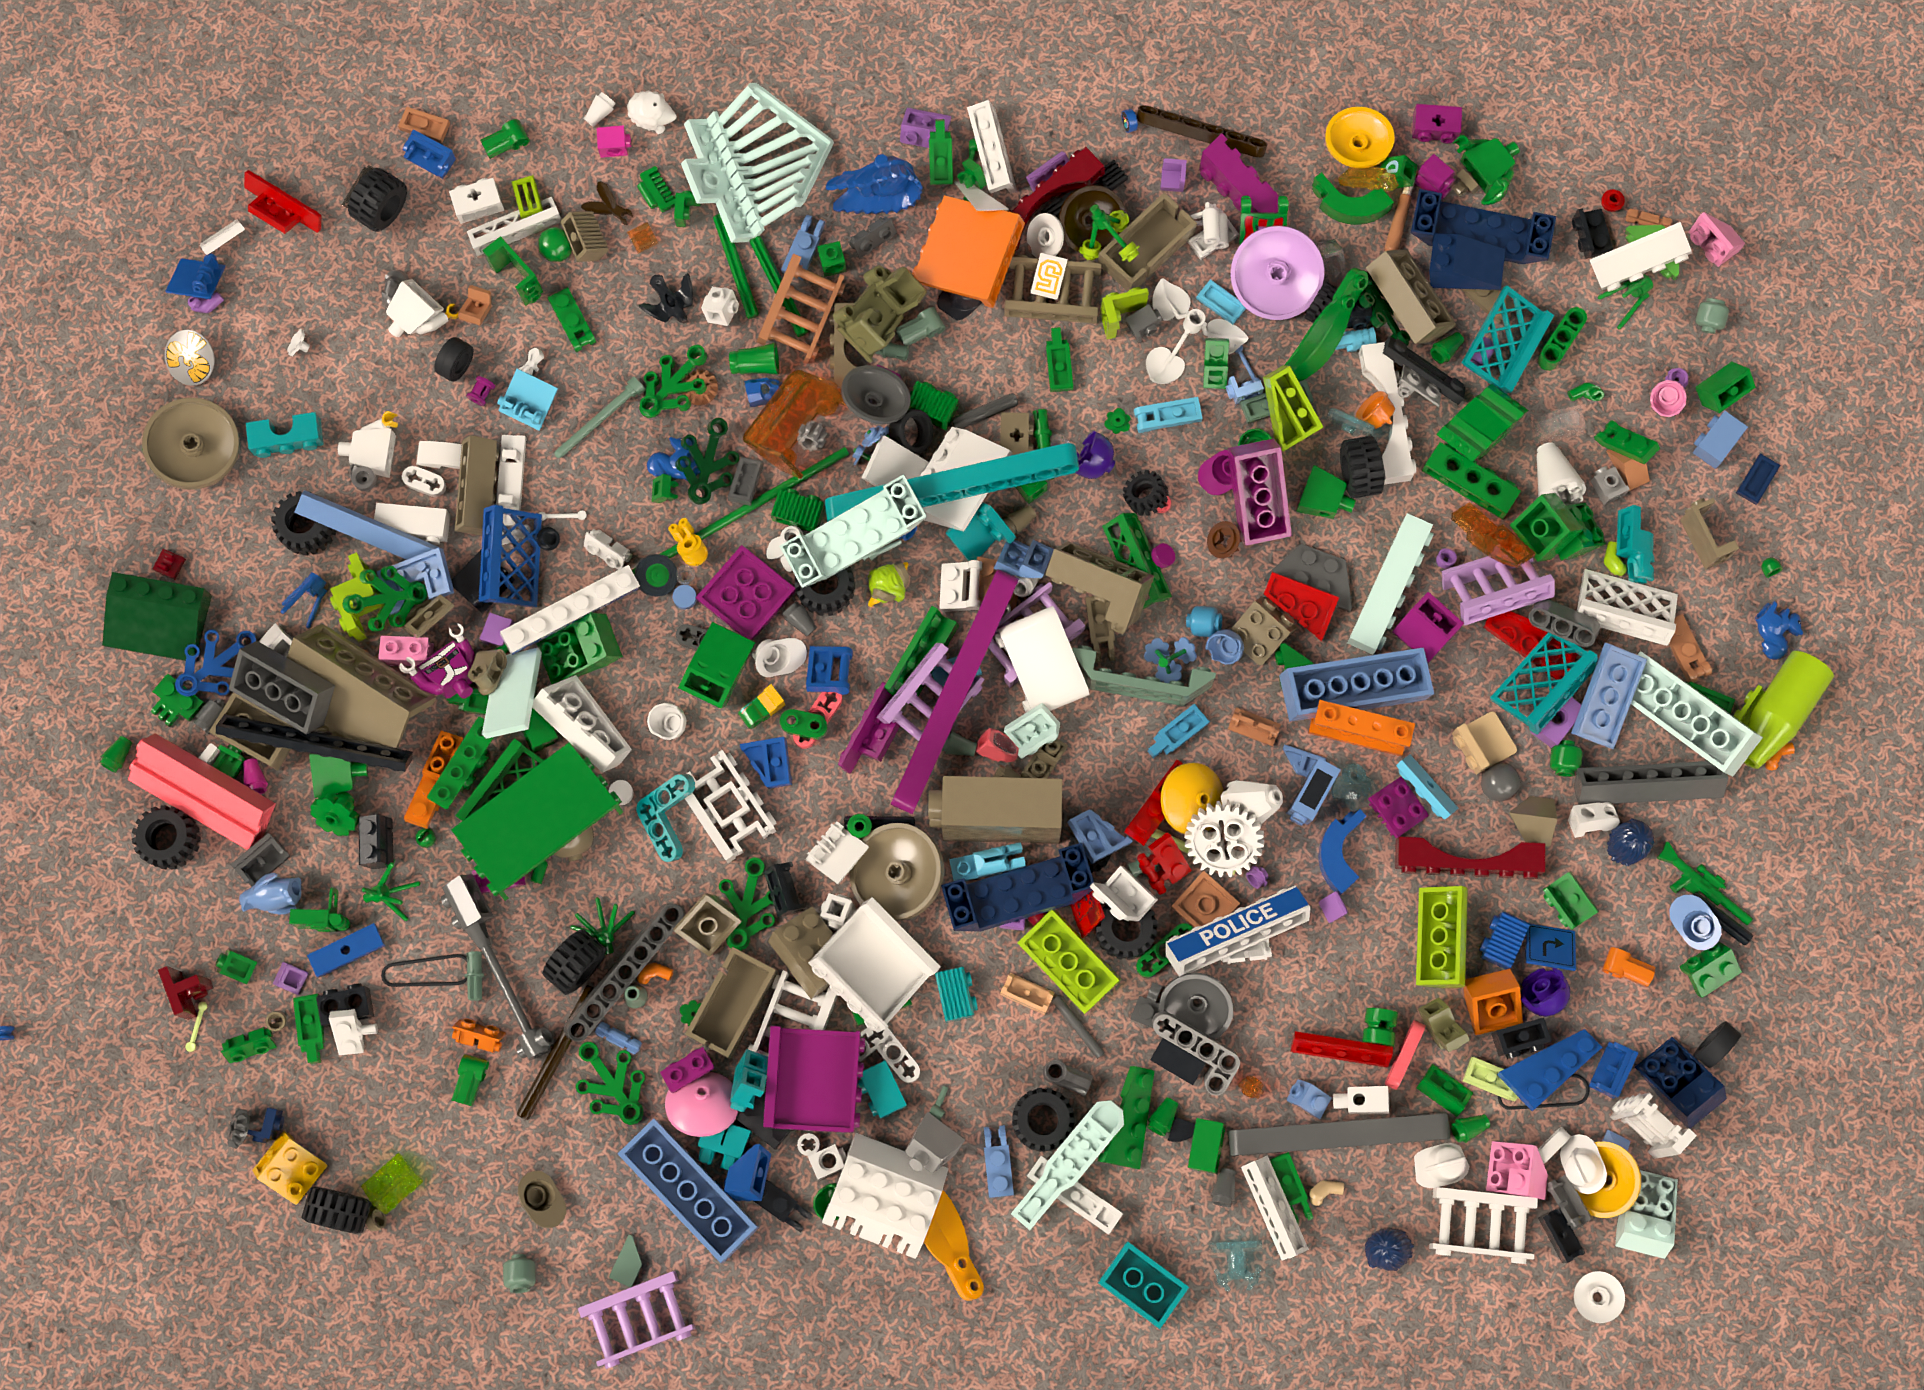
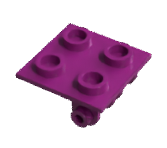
M1402 776L1368 798L1370 802L1368 805L1374 809L1376 814L1380 813L1377 817L1380 818L1382 816L1384 821L1381 823H1387L1385 825L1391 833L1390 835H1394L1395 838H1398L1429 816Z

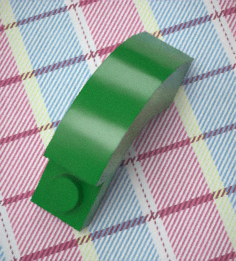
M1322 172L1314 177L1312 190L1319 199L1323 198L1319 208L1327 216L1338 222L1350 225L1371 223L1390 212L1394 201L1380 185L1364 196L1348 197L1341 194Z

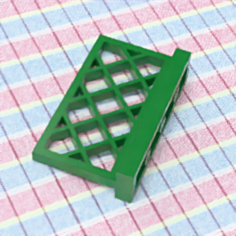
M514 738L455 816L461 821L465 820L481 808L485 802L488 803V798L491 794L501 793L505 790L503 778L506 775L516 773L517 780H519V773L531 771L536 767L535 761L540 764L544 760ZM523 752L532 758L533 768H518L517 760ZM515 764L516 770L510 771ZM501 784V789L495 790L497 786Z

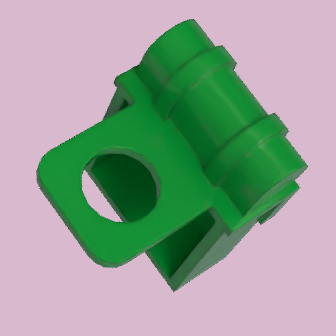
M334 887L330 888L328 910L290 909L289 924L298 929L337 932V929L339 931H347L351 926L348 918L337 914L339 892Z

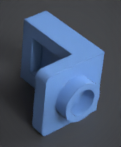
M1299 1079L1292 1086L1287 1097L1288 1102L1299 1106L1318 1119H1321L1332 1097L1311 1083Z

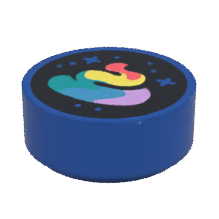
M1132 109L1123 110L1121 118L1126 132L1136 131L1138 122L1135 112Z

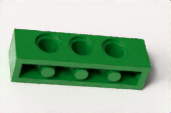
M1439 442L1422 469V472L1502 520L1521 492L1513 482L1509 480L1504 481L1497 476L1496 472L1489 468L1484 469L1476 461L1472 462L1467 457L1456 452V449L1447 443ZM1447 464H1455L1457 470L1452 471L1448 469ZM1467 476H1475L1478 482L1471 483ZM1492 487L1496 489L1498 495H1491L1487 488Z

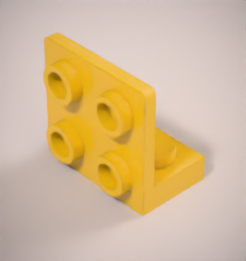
M283 1131L252 1171L259 1181L296 1205L326 1169L327 1164L296 1143L289 1133Z

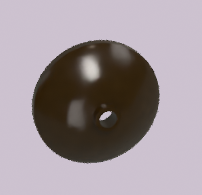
M1097 185L1084 186L1072 192L1064 201L1059 213V221L1063 227L1064 241L1074 251L1080 253L1079 249L1083 246V242L1091 239L1092 222L1094 220L1092 219L1087 224L1085 218L1088 215L1092 218L1093 214L1090 208L1093 205L1097 204L1108 215L1118 210H1123L1126 213L1120 198L1108 188ZM1098 229L1096 241L1101 244V250H1103L1115 238L1107 229Z

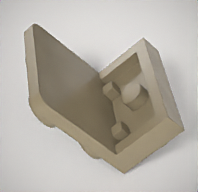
M1263 596L1255 600L1230 629L1239 634L1244 643L1243 652L1258 665H1263L1280 644L1298 628L1294 625L1295 622L1289 615L1282 614L1276 609L1277 605Z

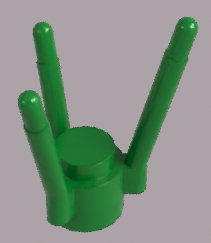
M1643 274L1644 277L1631 283L1628 280L1621 284L1620 288L1610 292L1606 291L1598 296L1600 300L1628 287V290L1622 294L1623 298L1630 294L1635 298L1639 297L1617 326L1618 330L1622 329L1642 302L1649 297L1648 292L1653 289V282L1646 274Z

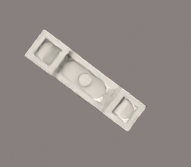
M1040 1156L1027 1177L1037 1183L1044 1173L1048 1160ZM1078 1182L1074 1186L1062 1191L1057 1197L1058 1200L1108 1235L1123 1215L1119 1210Z

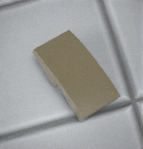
M1057 738L1052 743L1042 745L1024 768L1021 776L1023 778H1048L1068 745Z

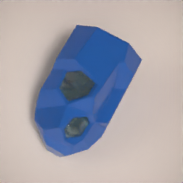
M765 377L744 381L750 407L774 403L781 397L784 391L782 382L777 379Z

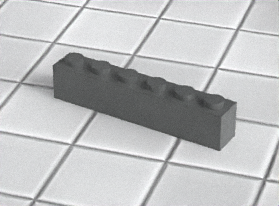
M1709 761L1577 768L1574 791L1578 805L1599 802L1616 804L1724 798L1729 778L1726 773Z

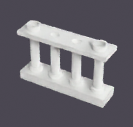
M782 971L781 976L776 975L772 985V988L775 989L756 1041L754 1045H749L748 1050L768 1056L769 1053L760 1049L765 1036L770 1038L769 1025L774 1013L808 1025L809 1029L825 1030L838 995L833 993L828 987L827 993L822 992V994L813 998L812 1001L817 1002L818 1006H821L818 1016L813 1015V1017L780 1005L778 1002L783 990L811 1000L800 985L787 981L789 974L786 971Z
M1440 1187L1433 1188V1198L1439 1199V1204H1441L1439 1244L1430 1243L1429 1249H1436L1437 1255L1451 1256V1251L1510 1257L1511 1263L1526 1264L1527 1259H1534V1254L1524 1253L1526 1217L1530 1209L1537 1208L1538 1198ZM1454 1200L1464 1201V1206H1466L1464 1247L1449 1245L1451 1207L1454 1205ZM1479 1203L1489 1204V1209H1491L1489 1249L1474 1248L1476 1210L1479 1208ZM1504 1206L1514 1207V1212H1517L1514 1252L1499 1251L1501 1213L1504 1210Z

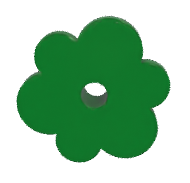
M1117 408L1114 412L1107 413L1108 419L1104 425L1107 429L1112 430L1114 434H1119L1120 431L1127 432L1130 429L1128 422L1131 418L1128 414H1125L1123 409Z
M691 1000L688 1004L681 1005L679 1009L682 1015L681 1022L690 1026L702 1003L697 1004L695 1000Z

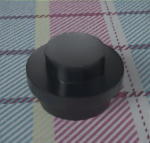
M551 527L542 528L536 537L537 544L545 551L554 550L559 545L560 536Z

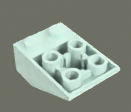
M1640 1170L1642 1182L1640 1194L1634 1205L1628 1211L1619 1215L1615 1246L1665 1259L1674 1246L1678 1179Z

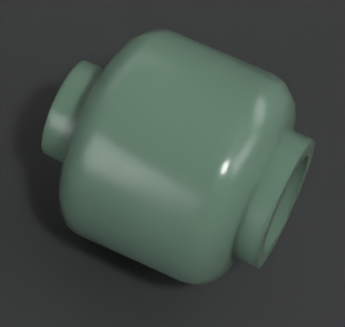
M1707 298L1706 301L1700 303L1695 322L1698 326L1702 327V332L1715 334L1716 330H1723L1725 328L1729 308L1725 305V301Z
M525 1254L512 1255L511 1259L503 1264V1284L507 1289H510L511 1293H526L535 1285V1262L526 1258Z

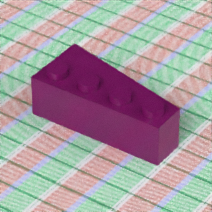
M1221 133L1202 151L1199 167L1201 176L1208 182L1212 181L1217 186L1218 192L1224 197L1228 196L1233 201L1235 208L1240 212L1241 197L1250 196L1252 201L1251 212L1278 213L1279 195L1266 181L1262 183L1259 181L1260 178L1257 171L1252 166H1245L1240 158V152L1236 148L1231 150L1224 143L1227 138Z

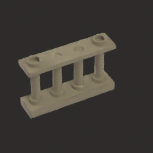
M1015 255L1012 257L1009 269H1015L1013 298L1005 300L1004 316L1097 323L1098 307L1091 305L1093 276L1101 275L1102 264L1092 260L1084 262L1067 261L1060 288L1059 302L1051 304L1047 303L1045 297L1036 295V300L1033 302H1026L1022 299L1024 271H1036L1039 259L1028 258L1025 255ZM1070 274L1084 275L1083 297L1080 306L1068 303Z

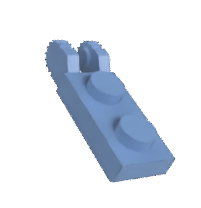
M805 216L801 229L798 230L781 268L782 273L785 274L793 253L802 257L799 264L803 266V269L808 270L819 245L825 221L819 220L814 235L807 233L812 223V216Z
M1005 1125L999 1126L998 1129L1001 1146L991 1147V1130L989 1127H984L986 1145L984 1153L989 1198L1014 1195Z

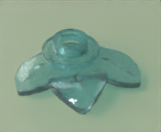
M1355 763L1349 764L1343 769L1342 776L1336 778L1331 789L1333 799L1343 798L1346 806L1353 812H1357L1360 809L1365 797L1369 798L1377 793L1374 781L1366 776L1362 766ZM1351 772L1355 774V780L1352 779Z

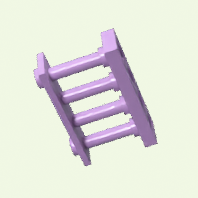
M1525 545L1442 571L1443 589L1447 590L1455 587L1463 601L1460 603V612L1464 626L1554 597L1555 580L1551 574L1539 577L1531 564L1533 562V555ZM1522 566L1530 581L1517 584L1509 569ZM1499 573L1508 588L1495 592L1486 577ZM1477 580L1485 595L1472 599L1464 584Z
M1049 582L1045 586L1043 584L1037 586L1033 590L1032 596L1001 618L997 629L1010 624L1021 614L1024 618L1032 615L1033 612L1029 608L1040 600L1046 608L1051 606L1055 608L1069 642L1085 630V625L1080 619H1077L1075 622L1068 620L1048 595L1052 591V584ZM992 638L988 648L1006 669L1004 681L1010 688L1019 679L1011 660Z
M935 643L877 716L883 723H898L918 741L923 732L902 715L901 708L905 703H911L927 718H930L933 709L917 697L915 691L920 685H926L940 696L943 687L931 677L932 674L930 672L935 666H940L950 674L953 664L946 659L945 653L948 651V648L944 644ZM982 677L974 678L961 709L971 696L975 697L981 691V684L985 679Z
M676 1271L669 1272L578 1308L581 1318L588 1316L589 1321L592 1320L605 1357L596 1362L597 1366L605 1365V1368L608 1369L620 1364V1358L674 1337H676L677 1341L692 1336L690 1331L696 1329L695 1325L685 1326L673 1292V1288H675L673 1283L679 1281ZM659 1289L660 1293L663 1292L676 1329V1331L663 1336L661 1335L649 1297H651L650 1292ZM634 1298L641 1305L652 1340L640 1345L637 1343L625 1308L627 1306L626 1301ZM611 1307L613 1311H616L629 1348L615 1355L601 1317L603 1316L602 1311Z

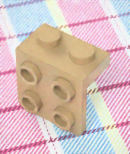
M1489 712L1467 725L1464 723L1452 733L1454 743L1462 750L1466 763L1471 770H1474L1476 775L1514 755L1517 751L1515 744L1495 712Z

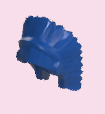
M880 154L869 165L854 171H844L842 175L832 178L827 182L826 190L848 188L833 203V210L836 212L844 210L846 213L854 211L856 214L864 212L865 214L874 213L877 215L881 212L888 214L891 211L898 213L901 209L907 210L909 206H915L916 200L920 199L923 186L909 162L895 156Z

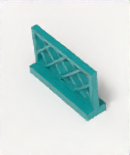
M1504 286L1461 363L1489 384H1493L1506 394L1511 393L1554 315L1548 310H1540L1512 288ZM1507 295L1513 298L1515 308L1506 309L1504 299ZM1522 309H1528L1534 314L1530 322L1524 323ZM1516 311L1519 324L1510 326L1507 312ZM1502 314L1504 327H1495V315ZM1520 327L1522 337L1519 341L1514 342L1511 328ZM1505 330L1508 343L1499 345L1497 331ZM1491 333L1494 346L1485 348L1483 337L1485 334ZM1509 346L1511 356L1509 360L1503 361L1500 348ZM1495 349L1497 362L1489 364L1486 351ZM1480 352L1483 362L1482 366H1477L1470 361L1474 353ZM1491 366H1499L1500 376L1498 380L1491 376Z
M1548 632L1493 693L1490 699L1529 726V730L1538 735L1594 672L1598 656L1591 650L1587 652L1578 645ZM1554 638L1561 643L1562 649L1547 651V644ZM1577 653L1582 657L1577 662L1566 663L1565 654ZM1563 654L1564 664L1549 666L1548 656ZM1545 657L1546 666L1532 668L1531 662L1535 658ZM1565 670V676L1562 679L1551 681L1550 671ZM1547 672L1548 681L1534 683L1533 673ZM1530 674L1531 683L1516 685V679L1519 675ZM1549 687V694L1546 697L1535 698L1534 688ZM1532 689V699L1518 700V690ZM1514 691L1515 701L1504 702L1500 699L1504 692ZM1533 704L1534 710L1528 717L1520 713L1519 706Z

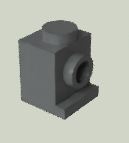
M1148 304L1125 318V321L1139 344L1143 342L1142 336H1150L1158 330L1157 327L1160 326L1163 318L1157 309L1152 310Z

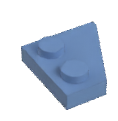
M1090 809L1071 818L1067 822L1078 842L1082 843L1084 852L1091 864L1133 842L1128 836L1125 838L1115 831L1113 825L1103 821L1099 815Z

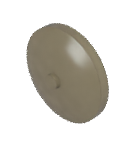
M182 398L169 402L152 415L143 432L142 449L148 466L160 480L176 488L195 490L209 487L219 482L232 470L238 459L240 439L234 421L219 405L201 398Z
M891 823L880 826L862 839V842L868 845L869 848L850 870L851 888L859 904L862 905L863 902L873 897L895 921L911 919L924 912L936 899L944 877L943 858L935 841L923 830L904 823Z

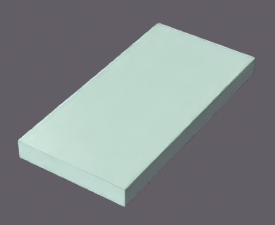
M538 648L506 655V668L499 680L498 687L489 694L482 731V735L486 739L529 729L542 654Z

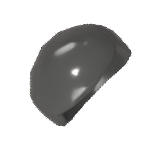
M1498 763L1484 772L1480 785L1483 793L1489 799L1501 802L1511 798L1518 792L1521 781L1518 772L1512 765Z

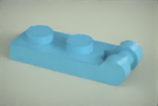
M1198 397L1140 406L1134 409V415L1138 418V433L1202 422L1203 419ZM1153 414L1154 420L1147 421V415Z

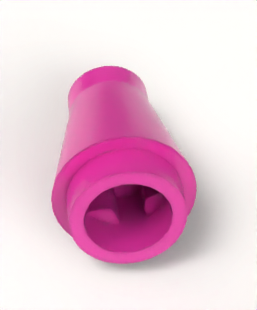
M245 760L243 762L244 785L261 795L267 791L268 783L260 769L258 760Z

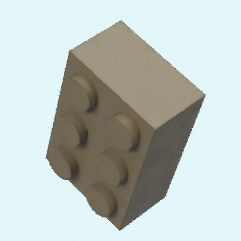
M233 692L209 732L278 771L291 749L276 748L268 744L251 743L248 740L227 738L223 735L215 734L216 725L224 714L294 728Z
M813 906L776 929L768 940L769 944L811 1000L827 990L830 985L813 972L812 966L808 962L834 935Z

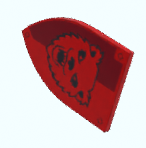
M1091 891L1082 899L1070 905L1082 938H1085L1105 917L1100 902L1093 896L1094 891Z

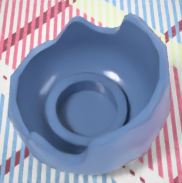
M1221 629L1208 638L1205 649L1210 651L1212 660L1219 661L1222 664H1234L1242 657L1244 643L1236 632L1230 629Z

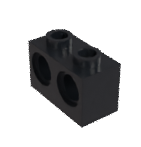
M361 983L349 985L347 990L338 992V989L323 991L322 996L316 997L320 1024L325 1028L331 1027L328 1007L333 1001L338 1003L337 1011L355 1009L358 1020L375 1017L370 988L362 986ZM356 996H361L362 1004L358 1008H354L352 1005L353 999Z

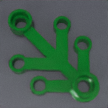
M693 345L688 349V361L673 377L671 376V370L675 366L673 358L670 355H664L660 358L662 388L657 394L655 387L660 381L657 374L650 371L644 375L646 396L641 399L639 410L644 417H656L660 414L661 410L678 408L680 411H687L691 407V401L686 395H680L677 399L665 400L670 394L689 391L703 394L706 391L707 385L701 378L680 383L696 365L701 366L706 362L707 353L701 345ZM666 361H670L669 364L664 365ZM651 377H655L653 381H648ZM702 384L700 388H696L697 385Z
M394 566L383 567L380 572L381 577L386 581H394L403 590L395 591L378 578L373 570H363L359 576L360 581L363 584H371L382 594L367 597L351 594L347 595L342 603L344 610L349 614L360 613L367 606L383 604L377 616L370 618L368 621L369 629L374 632L384 629L385 621L397 601L405 600L399 612L389 617V623L394 628L404 626L406 617L413 605L421 604L427 597V589L421 582H409L397 572ZM388 569L391 571L390 577L387 575ZM367 573L370 575L369 581L366 579ZM413 589L416 591L415 597L413 596ZM350 600L353 602L352 608L350 607ZM396 617L399 618V624L395 621ZM376 620L379 624L378 628H376L374 625V622Z
M756 857L750 858L745 864L748 879L742 902L735 893L734 885L729 879H723L719 883V890L727 896L738 917L742 920L726 938V943L731 949L734 947L740 951L749 946L751 936L764 928H771L775 924L774 916L770 913H765L758 922L746 928L748 918L770 904L774 905L773 901L769 900L770 891L767 892L766 896L752 904L758 877H761L765 871L763 861ZM754 864L760 866V870L757 873L751 871V867ZM726 882L731 885L728 891L722 890V885ZM767 916L772 918V923L769 925L763 923V919ZM736 935H741L743 937V941L741 943L734 942V937Z
M592 1042L583 1043L579 1048L580 1058L593 1065L606 1085L594 1084L582 1079L576 1083V1091L582 1095L592 1093L615 1097L620 1106L604 1104L603 1101L598 1099L593 1100L589 1107L593 1114L600 1115L606 1113L618 1115L628 1125L639 1123L644 1116V1109L639 1103L641 1085L646 1080L645 1074L640 1070H635L631 1073L632 1087L628 1099L623 1092L627 1066L632 1060L631 1054L626 1050H621L617 1053L616 1060L618 1064L614 1079L599 1058L600 1050L598 1046ZM588 1048L594 1049V1055L592 1057L586 1056V1050ZM623 1053L628 1055L626 1062L620 1061V1055ZM640 1073L642 1080L637 1083L633 1078L635 1074ZM583 1082L587 1083L588 1089L581 1092L579 1089L580 1084ZM597 1102L602 1105L599 1112L593 1110V1105ZM630 1108H634L636 1110V1115L634 1117H629L627 1115V1111Z

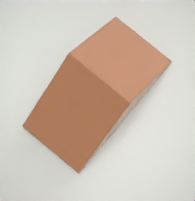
M1610 449L1606 451L1625 485H1628L1629 491L1650 482L1647 464L1639 463Z

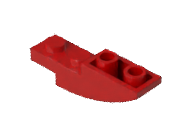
M1177 759L1124 831V833L1143 846L1165 819L1161 807V791L1171 771L1183 764Z

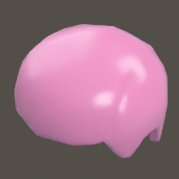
M1673 380L1657 383L1650 396L1652 409L1660 416L1665 417L1679 414L1684 409L1687 401L1685 388L1679 382Z

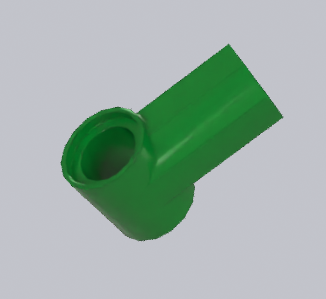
M513 119L506 122L501 130L480 141L489 159L510 149L518 150L520 146L528 145L530 139L520 120Z
M468 1054L463 1055L458 1068L459 1078L451 1101L473 1107L480 1083L486 1077L484 1072L485 1069L488 1070L489 1060Z

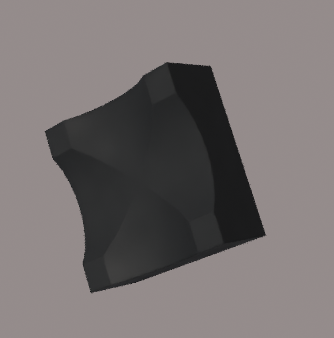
M765 1084V1091L762 1096H755L754 1108L747 1107L744 1112H740L737 1115L736 1119L776 1150L791 1130L763 1127L766 1095Z

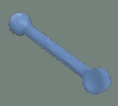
M1240 346L1235 351V353L1239 354L1252 380L1254 382L1260 381V379L1255 376L1246 357L1242 352L1243 346Z

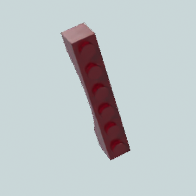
M1087 147L1081 151H1075L1071 155L1070 161L1064 166H1058L1047 181L1042 180L1032 194L1022 197L1017 207L1012 211H1007L1019 214L1025 222L1015 252L1019 249L1025 226L1032 215L1043 204L1062 193L1093 185L1105 174L1104 165Z
M1398 837L1395 840V869H1401V873L1414 874L1416 870H1426L1428 875H1439L1440 871H1450L1451 876H1464L1465 872H1473L1475 877H1489V873L1499 874V878H1514V874L1523 875V879H1538V876L1545 873V843L1520 842L1511 850L1498 856L1485 859H1467L1447 854L1432 846L1424 838Z

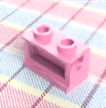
M381 636L379 660L386 665L399 666L402 663L403 666H411L406 660L407 657H411L415 661V666L433 655L434 644L428 642L429 638Z

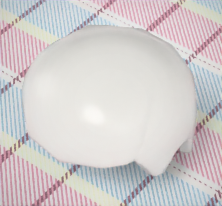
M670 703L655 705L649 712L647 719L650 732L665 740L680 737L685 731L687 721L683 710Z

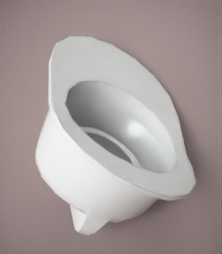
M796 638L767 639L757 646L755 652H752L756 669L764 677L792 673L805 662L807 656L806 646L801 640Z
M1580 1134L1571 1136L1561 1147L1560 1152L1561 1163L1566 1177L1580 1193H1595L1604 1186L1607 1177L1606 1168L1594 1141L1589 1137Z
M1444 1143L1419 1151L1414 1156L1416 1182L1426 1188H1436L1456 1183L1467 1175L1470 1167L1461 1147L1454 1143Z

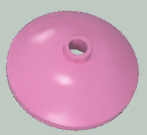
M708 1072L675 1093H671L668 1090L665 1099V1110L669 1121L676 1129L691 1136L705 1137L724 1131L734 1122L739 1111L730 1107L733 1083L723 1075Z

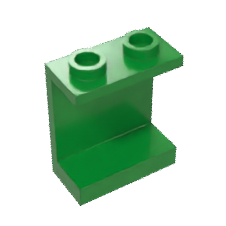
M501 236L482 250L490 267L496 274L509 263H512L525 279L517 284L515 288L525 306L539 300L543 290L536 275Z

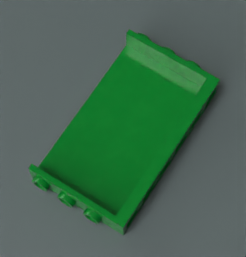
M570 742L451 829L464 847L460 850L469 862L472 859L477 865L474 867V870L481 879L487 877L490 881L486 886L495 897L500 895L506 901L509 899L504 892L507 888L613 809L619 815L623 813L619 806L622 801L614 791L608 792L605 788L608 786L606 780L601 774L596 776L592 770L595 767L587 757L582 759Z

